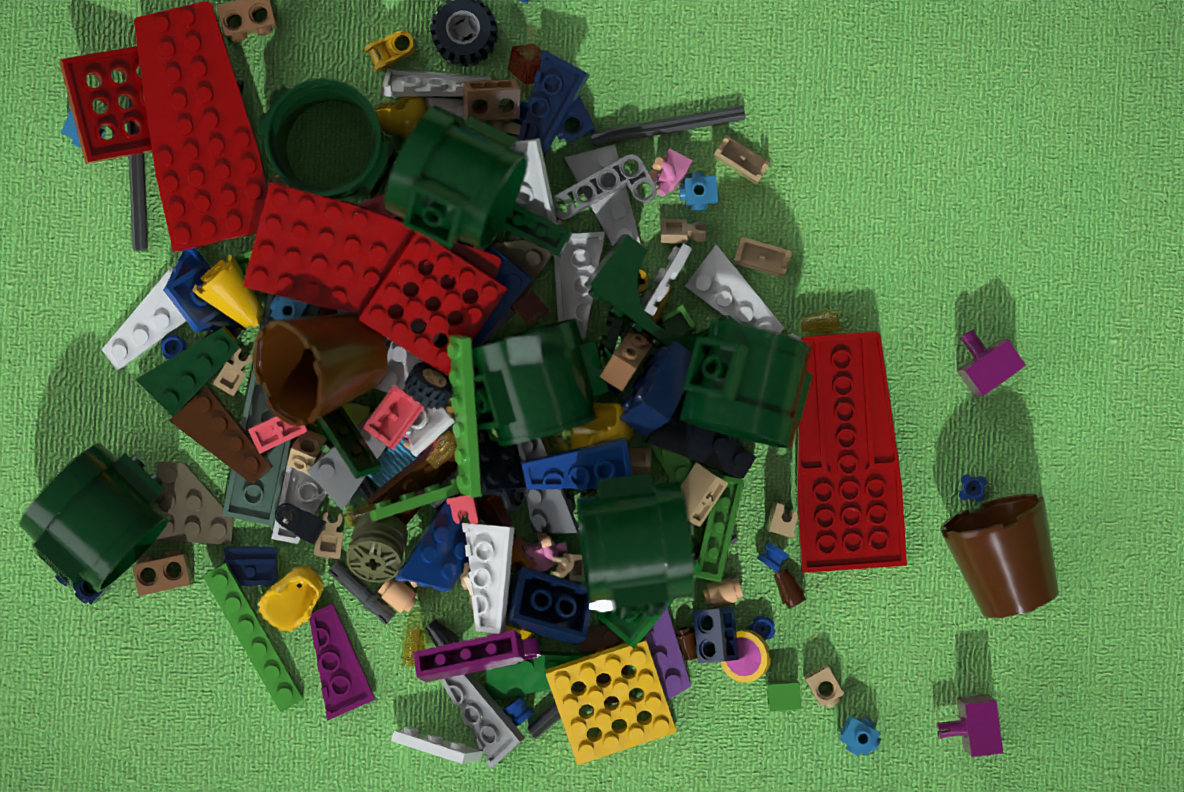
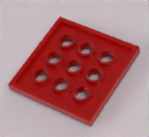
M137 46L61 59L59 63L85 164L152 152L146 106L143 98L142 78L137 74V67L140 66ZM112 71H120L124 75V82H114L111 77ZM87 75H94L98 78L99 86L97 88L88 86L86 83ZM120 96L129 98L131 102L129 109L120 107L118 104ZM99 100L103 102L106 107L105 113L99 114L95 112L92 106L93 101ZM128 121L135 123L138 129L137 134L131 135L127 133L125 123ZM101 126H107L111 129V139H104L100 136L99 129Z
M415 232L359 315L358 320L446 376H449L451 371V359L447 351L450 344L449 336L462 335L470 337L472 342L508 288L447 247ZM422 260H430L433 263V269L429 273H421L418 270V264ZM446 274H451L456 279L455 284L450 288H445L440 284L441 278ZM408 282H414L418 285V291L414 295H406L403 292V286ZM467 289L476 290L478 292L476 300L466 302L463 299L464 291ZM431 296L438 297L441 301L440 306L435 310H430L425 306L426 300ZM393 304L401 305L403 307L402 315L396 318L391 317L388 314L389 307ZM452 311L461 312L463 314L462 321L458 324L450 323L448 321L449 313ZM420 318L425 321L426 326L422 331L415 332L410 328V324L414 319ZM437 333H444L448 336V341L443 346H437L433 343V337Z

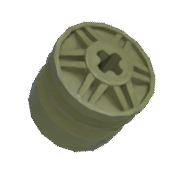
M369 513L359 517L354 525L347 551L346 562L349 569L357 577L369 582H386L396 577L401 569L408 539V531L405 524L394 515L373 522Z

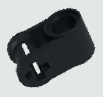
M282 503L276 508L274 513L277 523L312 545H315L327 524L321 518L308 511L305 512L290 503ZM289 509H292L291 514L294 516L293 519H287L285 522H283L284 517L281 515V513L283 511L288 512Z

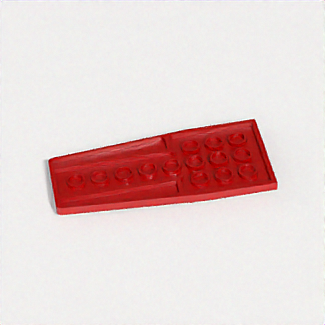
M203 1L135 18L134 28L154 169L173 252H181L256 234L268 191V184L260 150L213 5L209 1Z
M270 181L243 287L320 307L361 313L416 231L404 226L401 220L356 204L327 196L311 194ZM457 241L452 248L447 247L494 279L497 278L501 264L498 255L485 250L481 251L474 246ZM422 260L418 264V270L421 273H429L433 269V263L430 260ZM446 274L441 278L440 284L445 288H450L455 284L456 279L453 275ZM408 282L403 286V292L406 295H414L418 291V285L414 282ZM467 289L463 293V299L466 302H473L478 296V292L474 289ZM431 296L426 300L425 306L430 310H435L440 306L441 301L438 297ZM393 304L388 309V314L391 317L396 318L403 313V307L399 304ZM452 311L448 315V321L452 324L460 323L463 318V314L459 311ZM420 318L412 321L413 323L426 325L425 321Z
M875 331L803 336L800 341L812 346L806 372L813 374L801 422L798 425L796 495L801 572L811 573L907 566L903 490L881 336Z

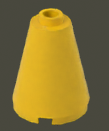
M229 255L228 262L222 259L212 266L200 278L203 284L200 287L195 284L192 291L243 327L248 328L251 326L255 328L264 320L263 314L265 310L254 290L243 287L245 275L236 259Z

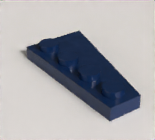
M543 49L540 57L542 60L539 71L535 75L532 96L529 97L528 110L525 121L522 122L518 141L539 138L544 158L585 85L589 74Z

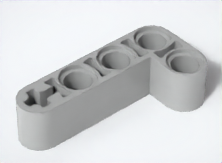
M627 155L552 198L556 217L567 219L627 185L634 197L641 203L653 201L657 195V188L641 159L635 155ZM627 162H638L639 170L635 174H627L625 172ZM606 174H613L616 177L615 184L610 188L602 185V178ZM644 183L652 187L651 194L646 198L640 197L637 193L638 187ZM583 187H590L593 191L592 197L587 201H583L579 197V191ZM573 193L574 199L580 205L576 207L574 203H571L566 207L568 210L566 213H563L561 210L557 211L559 207L558 202L560 200L565 203L571 201L572 198L569 195Z

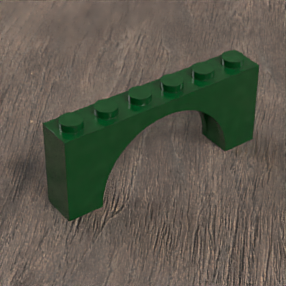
M628 234L621 235L584 284L590 289L587 293L598 302L604 300L609 304L608 310L619 318L624 316L630 321L629 326L639 334L644 332L651 337L649 342L656 348L667 347L674 341H677L693 353L697 336L707 338L710 327L696 334L676 335L662 329L652 321L641 304L637 284L639 268L648 250ZM722 315L718 319L720 321L738 323L730 315Z

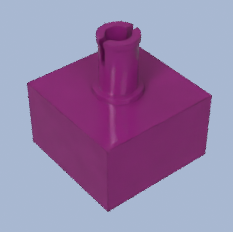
M974 329L960 338L973 358L957 370V373L975 397L985 396L1026 366L1008 339L1000 340L991 347L986 348Z
M989 694L957 698L959 720L936 722V727L939 730L937 731L938 738L962 736L963 750L971 757L1003 754L997 700Z

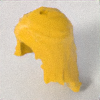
M594 401L593 404L595 411L598 413V418L571 429L570 449L573 450L620 438H625L626 441H629L633 437L635 430L619 419L624 411L621 408L622 405L620 403H597Z
M308 566L293 568L291 572L272 585L258 601V612L261 613V617L270 625L277 627L279 631L293 632L294 628L301 626L303 622H308L311 618L312 610L324 590L321 576L318 575L317 571Z

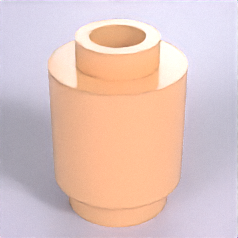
M730 576L723 578L722 583L716 581L707 583V589L703 590L707 605L712 604L714 609L738 602L737 599L743 597L737 577L732 579Z
M395 578L386 581L378 591L382 595L381 598L400 614L403 610L408 613L418 601L414 598L417 593L404 582L397 581Z

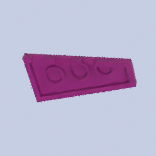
M334 603L312 612L309 620L328 721L375 700L376 697Z

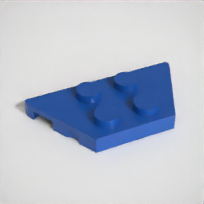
M197 248L183 251L163 291L195 332L219 330L224 326L227 329L243 327L192 291L195 284L198 287L203 284L200 278L211 267Z
M447 500L436 511L395 577L397 581L415 582L418 586H431L435 590L444 592L451 590L464 569V563L469 561V557L466 556L465 552L467 542L466 534L462 529V523L460 521L457 524L453 520L450 504L447 505Z

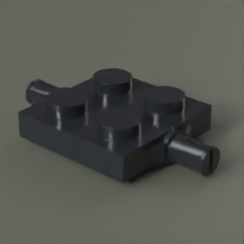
M487 429L477 430L481 442L478 443L481 495L499 496L502 498L505 510H513L516 508L511 494L524 492L527 489L513 444L499 446L498 442L490 439Z

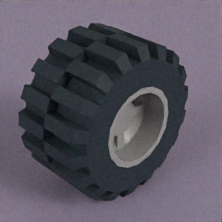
M446 0L445 6L439 5L437 15L433 14V25H430V31L434 45L445 60H450L454 65L461 63L462 66H468V63H473L474 66L479 64L478 60H486L488 58L487 54L494 51V44L498 40V28L491 9L487 5L485 6L481 0Z

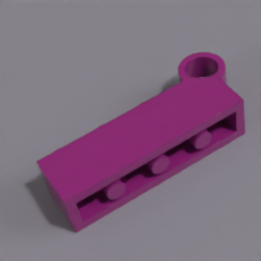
M514 630L414 651L413 656L416 677L424 682H430L516 664L540 657L541 653L538 639L522 640L521 634Z

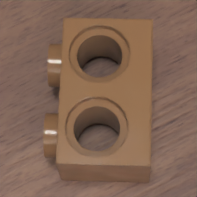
M236 0L217 5L223 34L228 40L232 39V42L248 39L247 35L257 33L258 36L273 33L274 28H278L272 0ZM259 10H266L268 13L267 18L262 22L255 21V14ZM234 16L242 18V23L238 28H231L229 25L230 20Z
M516 79L463 81V112L466 119L471 116L483 123L486 120L509 122L512 119H520V87ZM505 98L510 99L506 105H499L501 100ZM484 100L482 105L473 106L475 101Z
M630 330L600 377L623 391L653 344L647 341L644 336Z
M180 549L165 552V558L155 560L154 555L138 558L139 563L132 565L138 596L194 584L188 553L180 554ZM172 562L180 564L182 571L179 576H175L170 572ZM147 567L152 568L156 573V578L153 582L148 581L144 576Z

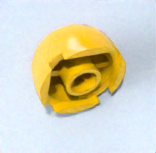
M423 96L402 97L401 100L393 103L392 101L376 107L375 111L381 122L382 130L386 134L401 136L402 140H405L419 119L427 111Z

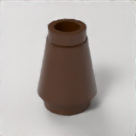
M787 568L773 575L783 605L786 604L788 609L807 600L804 595L806 592L792 574L789 573Z

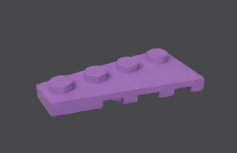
M666 609L644 637L646 638L663 692L669 700L691 687L675 637L668 609Z

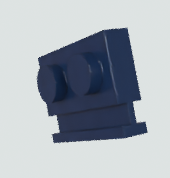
M277 546L224 547V563L227 562L241 586L274 585L278 582Z

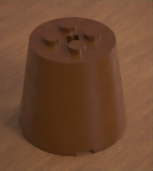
M344 312L271 321L265 328L259 330L253 346L254 374L257 384L263 385L268 396L265 402L278 418L293 426L309 424L377 387L383 381L388 365L385 342L379 332L358 320L361 313Z
M1019 494L981 503L983 508L969 513V510L966 509L952 516L941 525V533L983 616L1002 618L1029 613L1049 603L1059 594L1047 512L1043 497L1037 498L1036 494Z

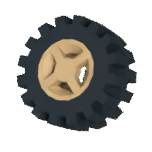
M426 362L415 364L404 382V388L408 390L407 394L413 396L414 401L421 402L420 405H428L430 409H433V407L436 409L444 408L453 395V387L449 376H446Z

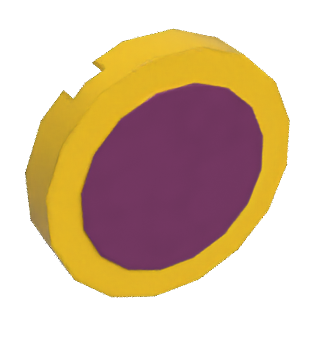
M752 630L736 631L739 660L720 662L722 669L729 677L738 682L748 683L755 681L767 672L770 665L771 657L769 658L768 644L761 635Z

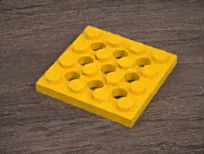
M645 637L637 644L635 649L629 644L624 643L545 670L577 765L677 733ZM626 665H633L636 668L631 675H624L621 673V670ZM601 673H607L611 677L607 683L601 684L596 681L597 676ZM578 681L586 685L580 692H575L571 689L572 684ZM634 688L643 690V694L638 698L629 696V692ZM609 696L618 698V702L614 706H607L604 704V701ZM591 705L593 711L590 714L584 715L579 712L581 706ZM641 711L651 713L650 718L645 721L638 720L637 715ZM617 719L626 721V725L621 729L612 727V723ZM597 727L601 729V733L597 737H590L587 735L588 730Z

